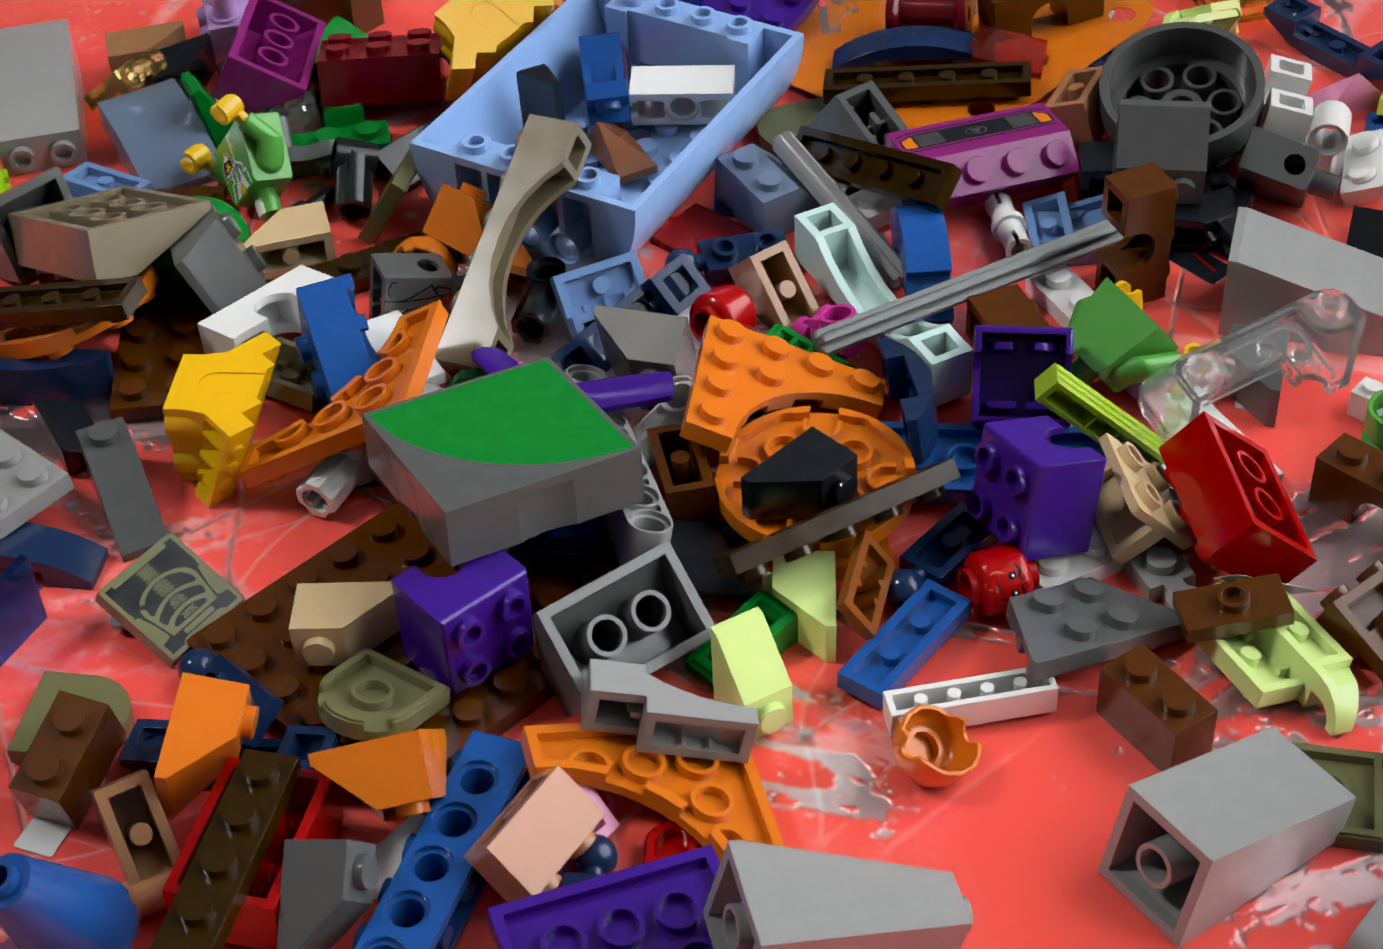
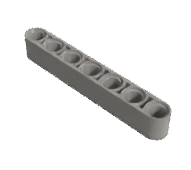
M585 364L569 366L565 372L575 383L609 378L602 369ZM623 410L606 413L638 444ZM642 451L645 501L600 516L619 566L668 540L671 542L673 520Z

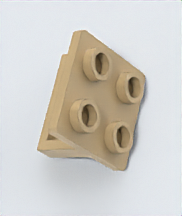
M1105 433L1098 438L1108 461L1106 462L1095 520L1111 557L1124 565L1164 537L1183 550L1192 546L1193 542L1186 529L1188 524L1179 512L1181 505L1172 499L1168 490L1171 486L1164 476L1163 472L1165 469L1156 461L1149 463L1143 459L1137 448L1129 441L1122 444L1109 433Z

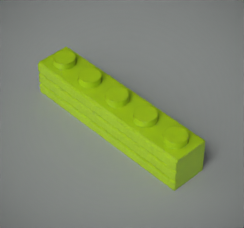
M1054 363L1034 379L1035 400L1100 444L1098 438L1105 433H1109L1122 444L1127 441L1132 443L1147 462L1152 463L1156 461L1160 465L1164 463L1158 450L1166 442L1163 438L1059 364Z

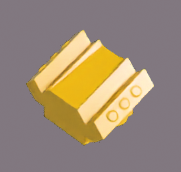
M450 0L434 13L433 30L440 36L442 41L441 56L450 65L449 77L446 82L445 101L460 98L471 88V84H475L548 18L554 9V0Z
M267 331L227 352L183 354L162 408L165 432L170 438L174 452L176 472L180 475L181 481L198 482L195 496L208 508L233 496L239 476L238 472L254 435L281 347V343Z

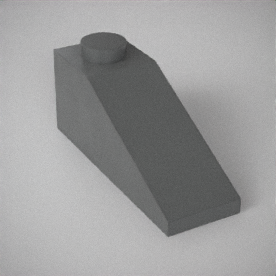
M121 416L109 421L95 423L92 426L76 430L75 432L89 478L122 561L125 563L143 555L167 534L136 447Z

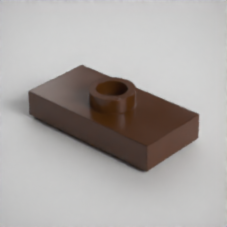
M1279 573L1173 592L1172 605L1187 644L1294 624L1295 612Z

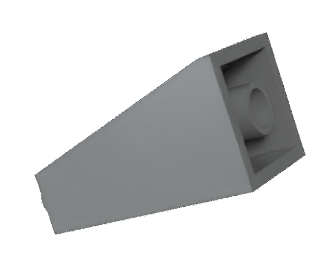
M67 19L0 29V156L3 167L7 169L9 176L44 171L54 166L60 168L76 166L88 161L85 86Z
M1238 206L1228 259L1218 334L1230 336L1232 323L1290 331L1288 344L1383 357V258L1251 208Z
M1270 727L1129 784L1098 871L1179 948L1334 844L1336 835L1344 829L1357 797L1274 727Z
M744 840L727 842L703 910L713 949H960L973 926L971 904L966 896L961 895L953 872Z

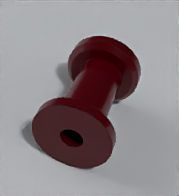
M886 0L885 27L889 29L903 26H938L972 33L973 0Z

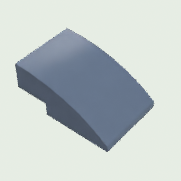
M174 78L97 103L103 129L118 149L121 164L130 175L152 181L153 190L189 189L214 181L209 177L210 172L204 168L195 175H190L180 166V161L186 157L183 152L195 144L206 145L214 161H216L214 155L216 148L198 114Z

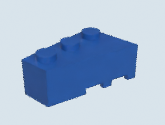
M351 273L296 288L302 336L295 337L296 347L302 364L311 363L314 372L309 373V380L315 399H324L326 405L332 403L330 398L356 375L364 377L366 371L380 360L378 355H374L365 331L369 330L365 314L358 315L354 296L355 285Z

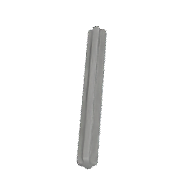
M785 131L781 135H777L773 139L774 144L772 148L821 206L832 202L837 205L855 224L876 270L893 289L903 287L902 266L898 253L792 132Z

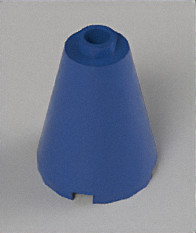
M8 853L0 856V927L18 949H130L136 938L139 914L136 904L131 902L127 892L129 890L112 877L19 853Z

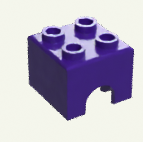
M975 325L971 424L1049 416L1061 426L1070 427L1071 424L1035 400L1034 379L1054 363L1059 364L1071 373L1074 328Z
M1049 416L986 422L984 424L981 443L975 449V463L977 467L973 489L969 491L966 501L968 514L998 538L1000 542L1016 546L1026 557L1027 561L1083 553L1089 550L1107 462L1106 458L1091 447L1067 448L1051 443V435L1065 434V428Z
M504 549L462 563L460 566L461 570L448 577H431L424 574L416 566H413L391 579L404 654L429 678L449 687L450 697L457 695L468 687H475L481 684L488 677L489 673L511 659L523 657L536 644L526 568Z

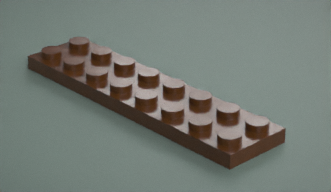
M200 185L189 189L154 190L188 197H213L228 203L225 185L213 187ZM158 271L159 280L154 290L156 296L149 302L139 306L133 314L134 319L121 327L109 404L111 420L121 416L125 423L163 420L162 408L183 354H204L197 323L208 318L212 313L191 287L166 282Z

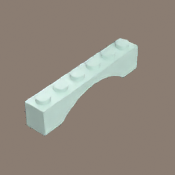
M834 202L794 215L795 258L836 304L853 306L857 315L897 300L876 270L855 224ZM921 319L869 340L879 352L878 339L882 338L898 341L915 351L924 360L931 372L936 406L971 394L973 349L949 323L938 325Z

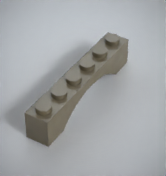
M529 114L524 129L518 133L515 141V152L508 169L501 175L500 190L493 208L485 216L484 230L478 246L469 256L468 271L461 289L453 297L451 304L452 312L434 357L450 376L454 377L460 370L479 367L472 360L471 352L480 347H495L511 356L514 343L508 328L506 313L507 280L516 252L528 230L548 206L560 195L577 184V179L581 175L592 143L577 122Z

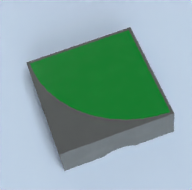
M549 356L361 414L370 468L396 500L403 503L415 514L422 532L451 567L520 544L548 530L579 524L645 501L641 447Z

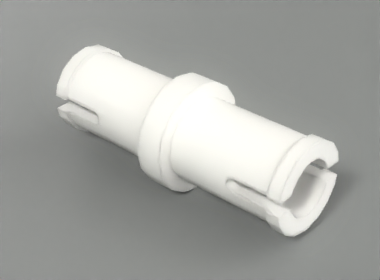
M999 192L998 195L1001 203L998 204L995 195H991L985 202V210L992 221L991 231L995 240L1002 243L1006 256L1010 257L1017 254L1016 251L1023 252L1033 248L1034 246L1026 234L1027 224L1023 215L1015 211L1010 196Z

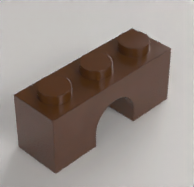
M977 0L979 31L990 42L994 43L995 47L1032 37L1034 15L1042 6L1050 3V10L1068 26L1104 15V0Z
M1154 162L1105 176L1102 215L1124 238L1113 246L1098 250L1095 278L1096 288L1107 277L1114 284L1118 281L1128 282L1131 285V292L1136 289L1142 290L1143 303L1165 297L1166 281L1170 274L1171 241L1174 239L1175 205L1179 200L1178 186L1175 181L1168 177Z
M1344 432L1316 457L1308 502L1350 525L1372 505L1383 509V452Z

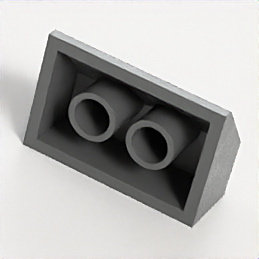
M669 540L533 614L542 671L568 718L581 713V696L590 658L645 664L646 673L651 674L710 640V627L715 625Z

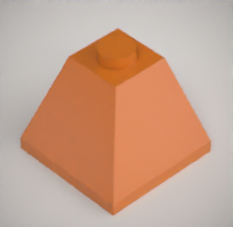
M463 182L459 189L442 183L422 232L470 256L480 241L484 230L485 216L493 208L494 204L484 200L487 192L474 185ZM522 242L514 257L510 273L527 277L526 267L533 260Z
M182 672L154 774L157 795L167 818L173 819L219 776L228 756L239 757L243 739H253L259 717V706H253L251 703L249 684Z
M417 729L308 754L310 766L376 810L395 808L397 818L431 811L429 800L446 796L447 738L445 729Z

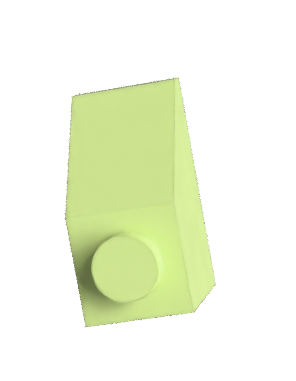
M815 551L786 563L783 555L773 559V572L763 574V589L796 613L798 618V643L823 661L836 662L835 551Z
M757 606L711 626L714 700L758 708L759 726L755 739L765 734L774 733L783 726L793 722L792 683L760 608Z

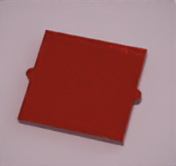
M979 24L976 38H972L970 48L973 49L970 63L1031 61V78L1040 80L1043 66L1047 65L1049 56L1046 55L1048 40Z
M694 203L678 216L670 217L668 219L669 222L658 229L650 238V243L669 253L678 248H686L697 255L698 241L753 233V229L698 203Z

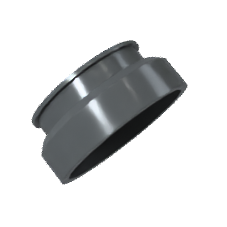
M1172 22L1156 25L1132 35L1122 42L1108 57L1103 66L1099 82L1101 121L1108 136L1112 141H1115L1120 99L1210 102L1207 165H1210L1212 168V163H1216L1224 168L1240 154L1248 142L1253 126L1258 127L1261 122L1265 97L1264 69L1255 51L1243 39L1225 29L1199 22Z

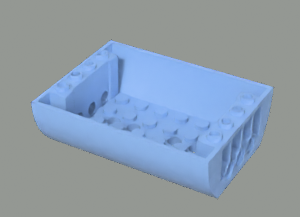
M566 0L410 142L418 176L433 205L442 183L460 189L463 182L486 191L487 195L484 200L494 204L500 190L501 175L509 167L515 152L516 137L523 129L516 73L519 70L544 63L561 84L565 120L577 122L584 133L587 134L592 127H589L579 51V36L619 32L624 76L626 79L627 72L628 89L630 87L632 66L735 65L737 95L709 124L632 125L631 115L630 123L618 124L626 129L657 164V173L620 185L619 175L609 173L593 153L589 151L581 175L577 179V184L560 195L539 215L522 240V244L532 260L541 257L559 258L565 263L567 272L634 250L637 253L716 168V157L731 152L788 90L801 62L804 33L754 21L746 16H735L716 11L708 6H696L679 0ZM630 103L629 109L632 110L633 103Z

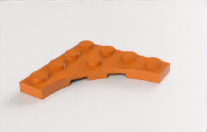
M438 300L400 316L389 338L377 352L381 360L373 364L366 371L364 377L356 375L342 389L330 398L332 403L321 409L314 417L313 422L307 424L301 418L270 437L250 445L238 472L239 477L248 489L266 481L268 483L278 482L288 475L289 472L306 465L308 467H315L323 463L329 456L343 450L354 451L366 445L362 413L422 395L449 316L442 303Z
M710 315L703 331L679 436L727 453L735 433L746 423L749 415L759 409L766 413L777 409L790 408L795 400L812 399L817 402L820 408L839 410L840 407L877 419L883 407L886 380L877 377L869 370L855 369L833 361L823 353L809 352L790 345L780 337L766 336L747 329L737 321L720 319Z
M581 723L523 726L520 742L530 779L537 773L559 765L577 785L619 794L661 813L693 836L703 847L712 844L720 862L728 841L744 840L785 847L751 753L748 763L637 752L636 735L581 730Z

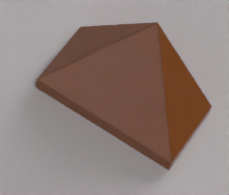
M597 122L586 134L592 143L590 151L609 173L619 175L620 185L658 172L657 164L622 125Z
M866 529L857 533L836 604V618L865 640H870L876 637L896 563Z

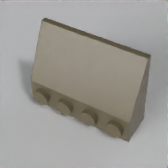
M122 186L8 213L7 216L19 266L35 269L36 274H55L56 279L71 278L75 281L123 278L140 274L211 210L210 200L132 186Z

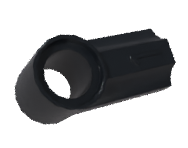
M341 137L335 138L330 160V174L335 175L333 212L338 214L341 220L356 222L359 219L369 217L372 209V184L379 159V144Z
M537 258L526 267L527 284L511 319L513 333L522 337L526 343L540 344L543 338L550 336L557 317L561 314L549 282L551 277L567 272L565 263L559 258Z

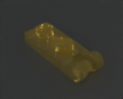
M153 48L143 53L135 61L132 60L120 66L83 98L93 111L98 108V102L143 87L145 85L143 83L145 76L149 74L155 76L166 70V60L159 50Z

